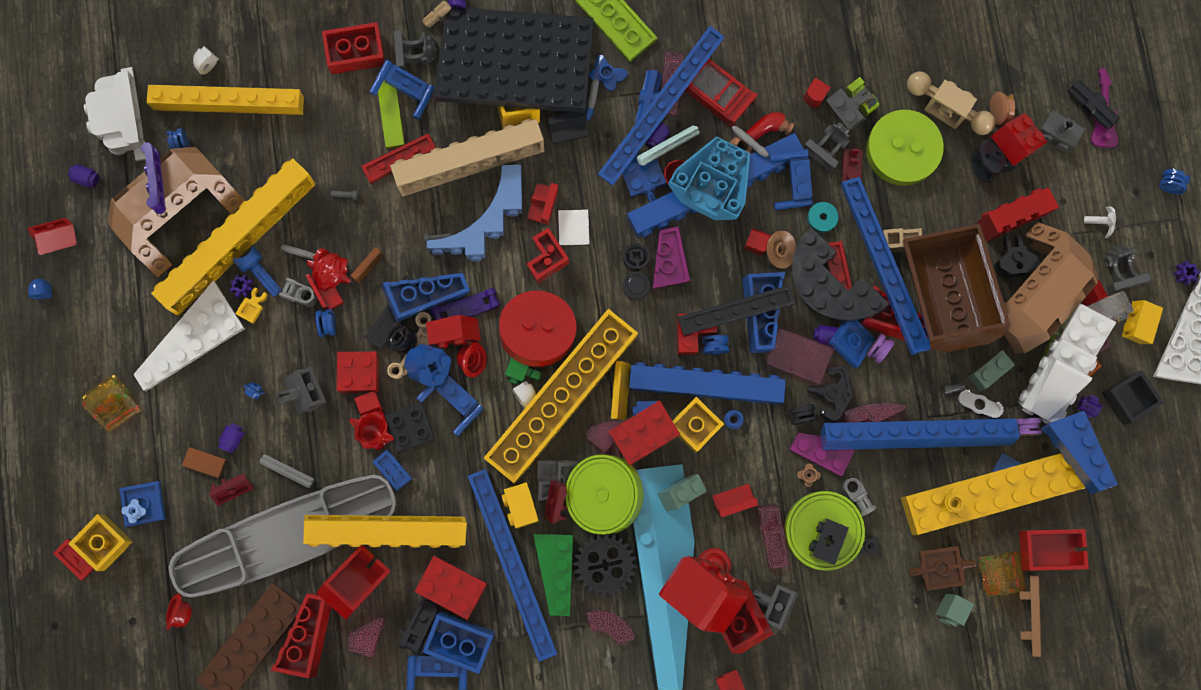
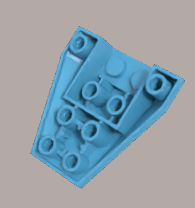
M716 136L676 169L668 185L682 204L713 220H735L738 218L746 201L750 153Z

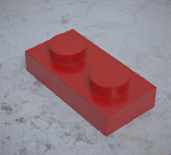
M66 539L53 554L80 580H84L94 568L69 545L71 539Z

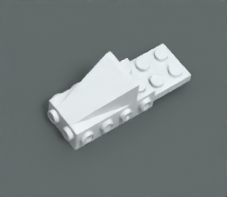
M1079 303L1061 335L1051 342L1047 355L1041 359L1037 372L1029 380L1028 387L1022 391L1018 402L1023 407L1022 410L1030 415L1035 413L1041 416V421L1047 424L1065 418L1067 414L1066 409L1069 404L1072 405L1077 397L1076 394L1091 382L1092 377L1087 374L1096 367V359L1098 358L1096 355L1116 322Z

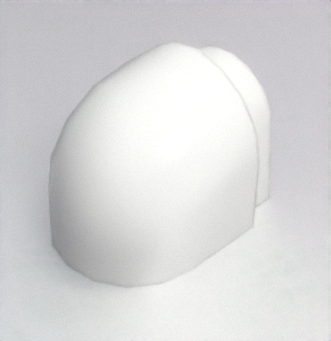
M203 46L202 49L199 48L194 54L193 65L200 74H207L217 64L219 58Z
M527 381L512 390L524 409L536 396L532 384H528Z

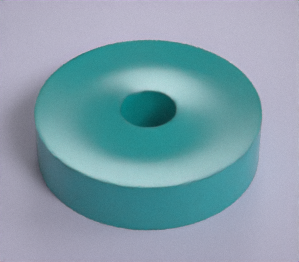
M816 203L808 212V224L816 232H829L838 222V212L830 203ZM820 215H824L826 220L820 219Z

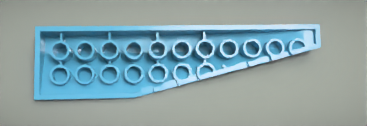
M681 464L636 470L642 481L644 499L641 511L633 522L658 690H682L688 619L659 596V592L682 557L694 556L695 540L689 503L678 509L665 511L657 493L684 478L683 465Z

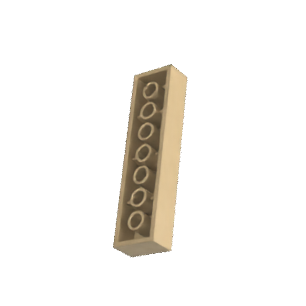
M527 119L519 125H508L503 130L497 132L494 130L489 131L484 136H473L462 143L454 142L449 147L443 149L435 148L430 151L431 153L424 155L422 153L416 154L412 159L397 160L390 166L397 188L403 197L544 152V140L537 119Z

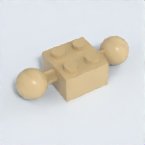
M920 71L911 74L908 78L907 88L913 95L921 96L926 94L931 97L924 111L950 127L956 129L964 119H967L971 122L972 130L979 135L989 134L994 129L996 124L994 116L988 111L976 112L971 108L977 99L970 92L958 88L954 82L944 80L939 88H936L931 84L929 75Z

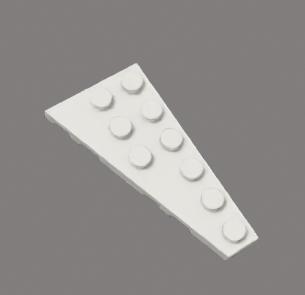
M1201 272L1153 377L1201 384Z
M214 280L134 373L143 391L151 389L245 329Z

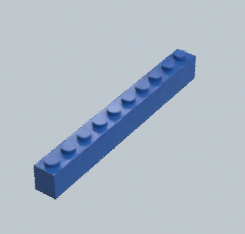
M795 133L765 147L769 154L768 157L759 155L757 151L750 154L747 188L753 184L752 182L765 180L769 177L770 173L774 171L779 173L786 168L785 166L789 165V160L770 162V154L804 150ZM671 192L627 213V220L636 237L642 236L644 238L652 234V230L659 228V230L669 225V222L673 220L680 221L686 217L685 214L690 212L696 213L697 211L682 204L674 192Z
M1016 419L824 423L820 431L822 450L1013 446L1020 437Z

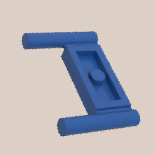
M385 60L369 93L376 96L385 80V83L417 101L420 100L413 115V118L420 120L435 87Z
M808 150L770 154V162L789 160L793 198L792 201L774 203V209L781 210L811 206L813 203L811 198L812 186Z
M447 375L442 385L427 386L416 397L417 400L423 402L436 390L465 417L453 431L457 437L484 410L449 375Z
M408 655L406 690H415V676L459 677V690H467V669L431 655Z

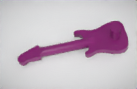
M1101 68L1098 71L1101 95L1105 98L1107 106H1109V86L1112 83L1106 69ZM1093 117L1095 126L1090 138L1091 144L1100 148H1113L1117 146L1118 136L1115 125L1106 130Z

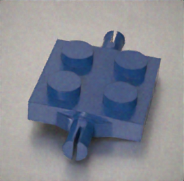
M639 152L622 174L631 198L640 194H646L650 203L652 199L653 201L656 200L653 191L658 187L666 185V181L657 158L642 166L639 165L637 157L644 152Z

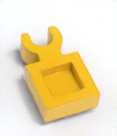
M256 287L251 292L252 298L248 299L245 297L235 313L252 324L255 323L263 310V307L259 304L264 302L268 296L264 292L261 297H257L259 289Z

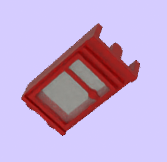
M710 58L685 89V92L731 128L735 126L738 118L745 114L748 106L754 103L757 98L755 92L749 90Z

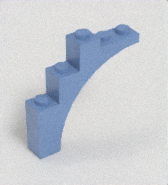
M502 165L501 180L497 194L481 218L467 229L443 239L428 240V252H432L433 255H442L443 252L459 255L465 252L466 258L474 262L486 258L485 236H489L490 239H498L500 236H504V214L511 217L523 214L521 165Z

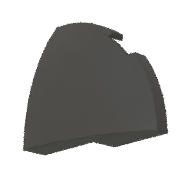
M536 459L537 500L543 501L548 499L551 480H556L566 485L569 475L578 462Z

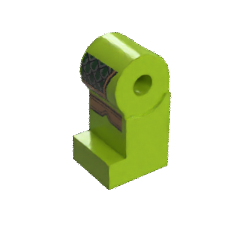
M859 77L847 86L845 91L849 97H854L864 89V81ZM872 95V97L859 106V109L863 115L867 116L879 107L878 100Z

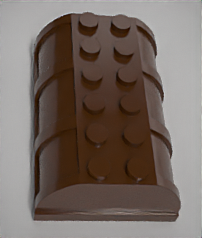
M980 224L903 239L904 252L931 348L941 352H951L987 345L1001 338L1010 329V321Z

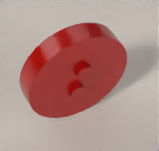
M545 291L521 293L512 298L502 310L499 320V339L507 354L519 363L533 367L552 365L563 359L574 343L576 335L574 313L563 299Z

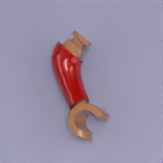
M772 112L762 117L745 133L755 141L772 131L775 133L777 131H784L785 135L788 136L794 124L792 122L788 123L789 121L785 119V114ZM735 137L729 142L737 146L740 141L744 143L745 151L750 153L752 147L740 137Z

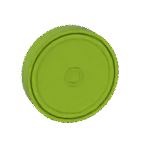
M897 110L883 116L869 133L866 142V156L873 171L886 182L899 186L914 185L928 178L938 167L943 155V139L938 127L927 116L912 110Z
M613 455L590 456L577 464L567 480L565 500L568 511L573 520L588 532L594 534L620 532L629 527L641 511L644 499L641 478L636 469L620 457Z
M820 491L802 497L791 507L785 520L784 536L790 552L799 562L812 569L829 571L842 568L855 559L863 546L865 526L859 510L848 498L835 492ZM826 518L849 527L835 565L809 556L811 552L808 550L812 539H816L818 534L816 527L819 521H823ZM829 536L828 538H823V541L826 542L825 546L831 544Z

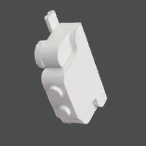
M124 68L116 75L98 79L95 83V91L87 94L85 98L86 104H84V110L89 120L87 122V129L89 133H93L99 140L103 141L111 153L122 155L127 151L134 150L135 161L146 160L145 154L141 151V145L145 143L133 68Z

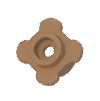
M806 464L805 469L797 473V477L805 482L806 487H811L813 482L821 477L812 464Z

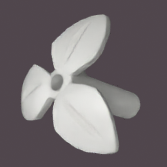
M1106 207L1108 217L1084 216V224H1107L1109 226L1105 238H1109L1113 234L1116 224V213L1113 207Z

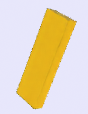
M623 361L615 362L611 419L626 421L631 364Z

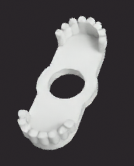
M970 390L962 391L958 397L959 403L962 406L971 409L977 414L998 418L1004 412L1000 402L995 403L983 395L971 393ZM977 399L984 401L985 406L982 410L976 409L974 405Z

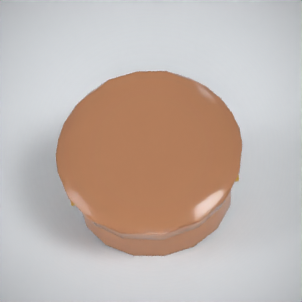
M997 92L992 96L990 100V113L994 116L997 125H1003L1013 120L1015 114L1013 94L1006 96L1002 92Z

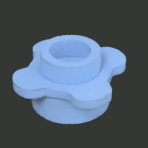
M133 499L127 507L122 508V514L128 517L130 523H135L137 519L146 514V509L139 504L137 499Z

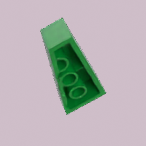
M533 534L549 614L554 616H570L573 535Z

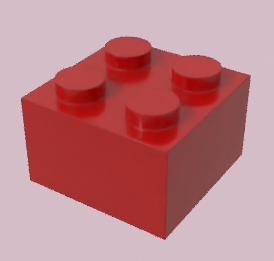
M1026 113L1006 123L991 136L1013 166L1035 153L1047 143L1043 133L1037 129L1032 119Z
M376 351L337 352V391L339 393H369L372 391L379 393L380 355Z

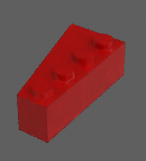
M1049 187L1043 190L1038 188L1027 197L1023 195L1010 204L1005 203L996 210H990L982 214V218L977 224H980L986 242L1058 209L1059 206Z
M874 285L873 288L889 303L886 294ZM891 305L874 317L861 319L860 323L866 329L905 341ZM917 312L920 322L928 338L923 317L920 313Z
M306 594L296 615V620L287 634L288 637L285 644L281 647L277 661L273 664L271 671L304 678L317 677L331 606L318 594Z

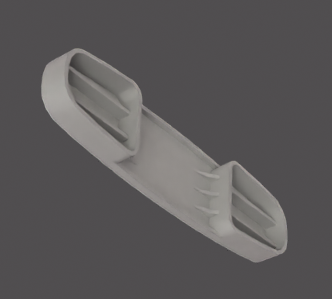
M378 475L354 478L274 506L227 528L218 529L174 554L169 564V575L176 591L183 596L190 598L199 597L277 574L324 555L345 544H340L338 547H331L328 544L311 547L308 544H303L305 515L394 516L398 508L395 490L388 480Z

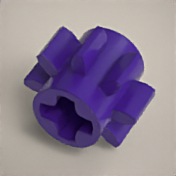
M1185 261L1182 265H1176L1177 271L1173 275L1176 277L1177 283L1184 282L1186 286L1191 282L1197 281L1198 279L1195 276L1200 271L1195 267L1196 264L1192 265Z
M246 274L242 277L235 275V279L229 281L232 284V288L229 290L232 293L236 292L235 296L237 298H240L241 295L248 297V293L253 290L251 284L254 282L247 280L248 276Z
M1090 395L1081 397L1076 408L1081 412L1085 411L1087 418H1095L1100 413L1102 405L1098 403L1099 398Z

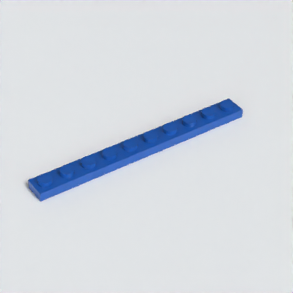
M709 26L597 174L611 186L614 185L725 38L722 34Z
M860 177L842 181V190L911 355L930 350L931 346Z
M484 469L468 476L537 659L540 662L557 655L488 472Z

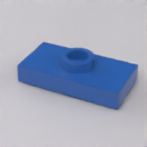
M388 449L372 461L397 492L412 480V477Z

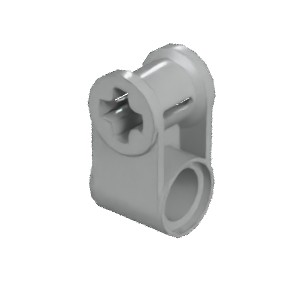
M290 278L285 279L286 284L283 291L279 292L280 297L306 307H313L317 304L318 298L310 287ZM307 293H311V298L304 301V296Z

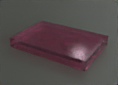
M779 328L775 349L770 351L766 364L820 384L834 348Z

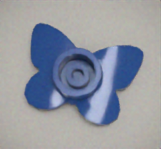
M598 55L594 64L595 69L589 73L592 81L594 79L602 81L608 91H614L616 89V82L620 83L628 76V71L622 68H613L602 55Z

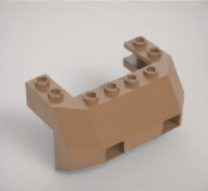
M196 147L170 149L160 158L166 210L163 214H156L147 206L146 201L150 196L146 189L148 177L145 171L114 196L110 202L107 222L111 229L128 249L157 277L172 266V263L148 238L206 188L231 214L245 201Z
M1036 222L1025 236L1028 239L1034 240L1030 244L1032 250L1048 256L1007 303L1004 302L1011 325L1004 336L1014 353H1027L1049 340L1098 283L1097 268L1091 255L1067 232Z

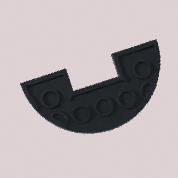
M810 227L800 239L792 262L793 280L803 301L819 315L839 320L840 322H856V320L869 319L886 310L890 306L889 303L863 278L847 290L824 267L837 255V252Z

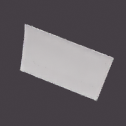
M558 210L559 244H589L588 210Z

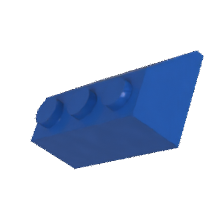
M439 611L423 653L479 674L494 638L495 631Z

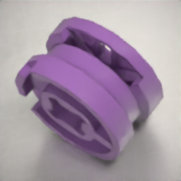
M881 333L866 355L870 358L873 357L875 362L879 364L891 350L894 341L886 339V336Z
M1041 418L1016 419L1020 436L1042 434V429L1039 427Z

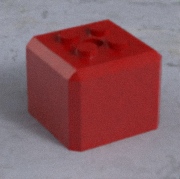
M687 556L682 557L659 592V596L697 628L703 631L725 633L747 600L748 592L746 588L737 582L733 575L725 573L716 562Z

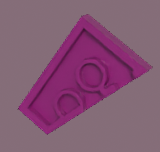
M673 227L660 230L653 289L689 283L690 278L679 228Z
M797 433L789 449L791 452L840 477L843 476L855 449L822 450L821 437L805 433Z

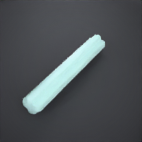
M692 125L637 157L639 165L644 166L696 137L700 133L698 127Z

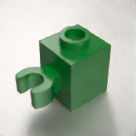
M511 357L505 377L508 378V382L518 385L525 382L526 377L539 381L541 372L530 369V366L519 363Z

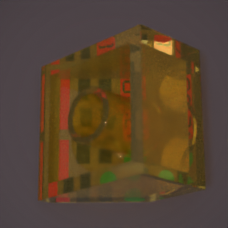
M112 374L81 396L83 407L108 433L141 411V408L127 387L115 374Z
M1019 551L979 557V568L983 576V589L986 592V597L1007 595L1026 590Z

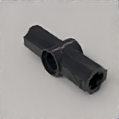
M1081 80L1076 81L1068 89L1067 92L1080 104L1084 114L1088 117L1093 116L1106 130L1112 128L1119 121L1120 117L1107 106L1105 98L1100 93H1094Z

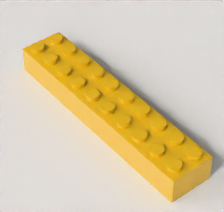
M293 158L290 161H286L277 174L271 175L263 187L255 190L253 197L248 201H244L235 214L229 215L220 228L218 227L213 230L211 237L206 241H202L192 255L186 256L178 268L171 270L168 274L169 277L163 282H159L151 294L167 310L180 316L201 296L213 280L216 281L234 264V258H240L316 185L312 177Z
M608 309L486 454L484 459L512 483L516 484L613 367L615 362L618 361L637 338L638 332Z
M1062 453L901 497L911 534L919 535L1086 487L1077 477L1072 466L1068 465L1064 460L1065 457ZM951 493H957L964 499V508L958 513H951L944 506L946 496ZM952 500L951 505L955 507L957 502Z

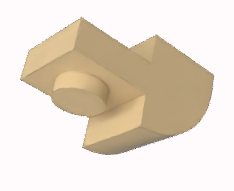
M903 228L883 230V234L891 252H903V239L921 236L922 228L903 230Z

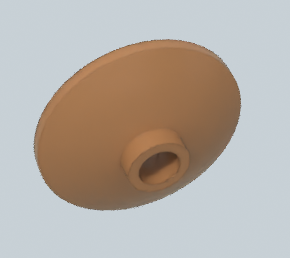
M777 231L769 238L767 256L774 267L783 269L792 264L796 249V242L793 236L787 231Z

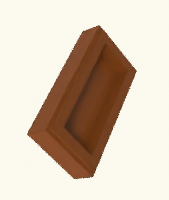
M375 247L350 275L353 280L358 284L361 283L383 257L382 252Z
M189 447L182 466L221 478L227 460Z

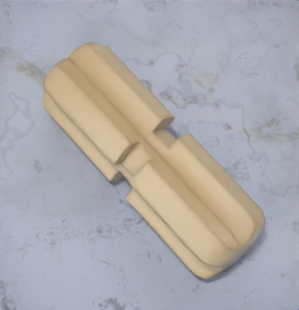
M442 1L434 9V12L431 11L423 19L425 26L431 28L440 20L439 17L442 18L451 9L449 3Z

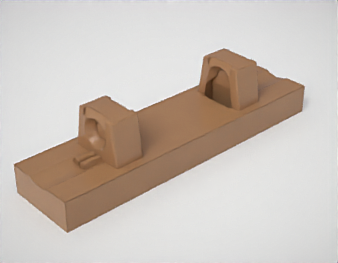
M1030 576V591H1020L1019 598L1031 600L1032 631H1021L1020 635L1021 640H1031L1032 656L1041 657L1039 576Z

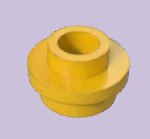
M957 493L947 495L944 500L945 508L951 513L962 511L965 505L963 497ZM952 500L957 502L955 507L951 505Z

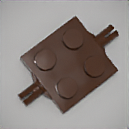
M959 546L919 551L920 568L908 569V572L911 573L909 577H922L925 591L966 585L964 579L965 569L976 568V564H972L976 562L974 559L963 561L960 556Z

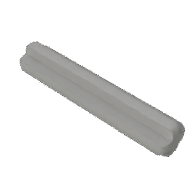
M266 454L260 459V464L307 488H311L314 483L313 478Z

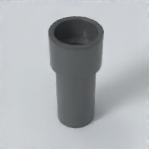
M964 383L942 386L944 395L965 390Z

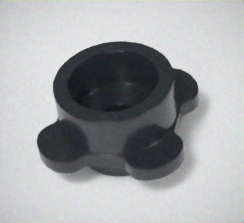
M865 537L860 554L862 556L867 554L877 556L879 554L877 549L879 539L877 537Z

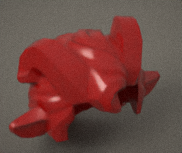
M320 248L313 256L315 261H307V266L313 269L312 276L315 283H317L316 286L320 289L325 290L329 287H336L340 282L347 284L351 281L346 275L348 260L336 253H330L328 250Z
M375 410L374 412L362 415L359 420L354 418L349 420L355 430L354 440L360 442L364 449L382 450L389 441L394 440V437L388 433V424L382 411Z

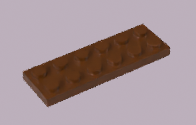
M272 583L196 681L207 690H240L296 619L302 604L278 585Z

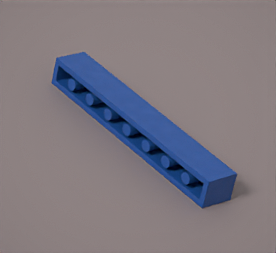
M636 362L635 365H631L629 390L781 405L784 403L785 379H780L781 376L769 375V378L761 377V374L751 373L750 376H743L742 372L723 374L722 370L704 372L702 368H693L691 371L685 370V367L674 366L673 369H670L662 364H655L654 367H649L646 363Z

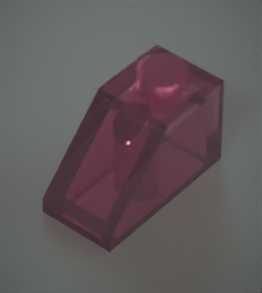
M626 420L601 422L596 426L592 425L586 432L588 435L586 440L605 454L614 443V439L609 431Z
M380 617L355 630L354 634L350 633L347 645H350L348 650L370 658L373 657L386 617Z

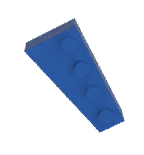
M785 272L746 275L742 279L744 298L781 288ZM780 309L746 318L750 354L769 353L775 349Z
M463 273L431 278L425 277L415 280H400L398 282H384L382 284V290L396 322L466 296L470 291Z
M1085 411L1048 423L1041 428L1050 437L1055 448H1058L1065 457L1064 460L1067 464H1070L1075 470V474L1091 495L1118 485Z

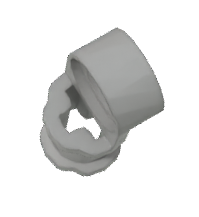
M849 478L844 482V492L849 495L852 502L856 503L862 516L876 509V506L872 505L868 499V493L858 479ZM851 481L857 484V490L853 493L847 488L848 483Z

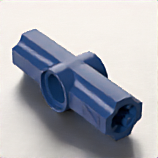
M650 70L646 72L643 89H641L639 96V108L635 124L659 94L662 74L658 71Z

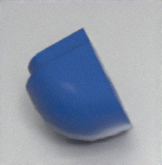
M34 279L28 287L29 298L36 300L52 298L51 284L45 279Z

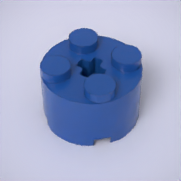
M419 344L407 353L404 366L409 378L426 386L442 385L449 373L451 358L439 348L428 344Z

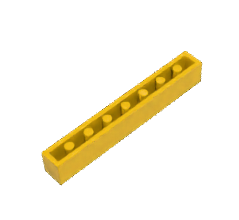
M148 85L147 104L156 111L303 115L304 96L300 89Z
M305 515L303 544H308L311 547H317L320 544H328L331 547L348 544L350 547H359L360 545L400 547L401 545H409L410 547L417 548L421 545H429V547L438 548L441 545H448L451 548H458L460 545H465L467 522L465 517Z

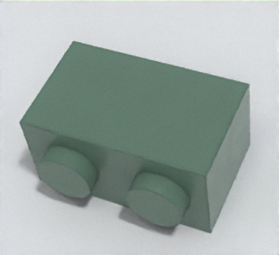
M1002 350L994 354L967 378L980 392L987 389L1015 364Z
M699 474L684 477L657 493L665 511H670L682 507L707 490Z
M945 594L935 615L940 617V622L948 626H964L974 604L958 595Z

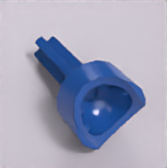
M252 245L248 255L242 258H234L233 262L242 272L251 270L274 297L282 289L259 264L263 256Z

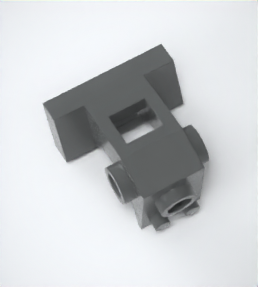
M401 30L394 31L396 66L406 71V63L422 62L429 64L432 63V60L438 59L439 45L431 36L422 32L419 40L407 41L404 40ZM423 48V53L412 55V49Z
M841 123L833 124V126L829 125L823 132L826 136L819 144L809 139L803 149H807L808 155L831 173L839 163L833 156L840 148L844 149L849 144L850 140L848 138L850 135L848 133L850 131ZM828 139L836 145L831 153L823 147Z
M1117 245L1112 247V250L1105 252L1104 262L1106 267L1109 268L1114 282L1106 287L1108 294L1138 286L1151 280L1149 273L1139 275L1134 270L1132 261L1135 259L1134 254L1137 250L1131 249V246ZM1120 263L1124 266L1126 272L1124 274L1119 272L1118 264Z

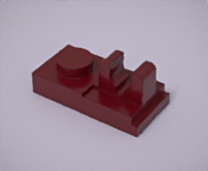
M859 148L843 149L841 183L842 181L857 177L861 179L863 152Z
M243 473L228 481L222 479V484L216 486L214 483L211 484L209 496L219 506L253 490L254 487L250 479Z
M551 480L544 518L552 524H556L559 520H566V516L562 515L561 511L563 509L568 510L567 505L563 504L567 495V486L556 480Z

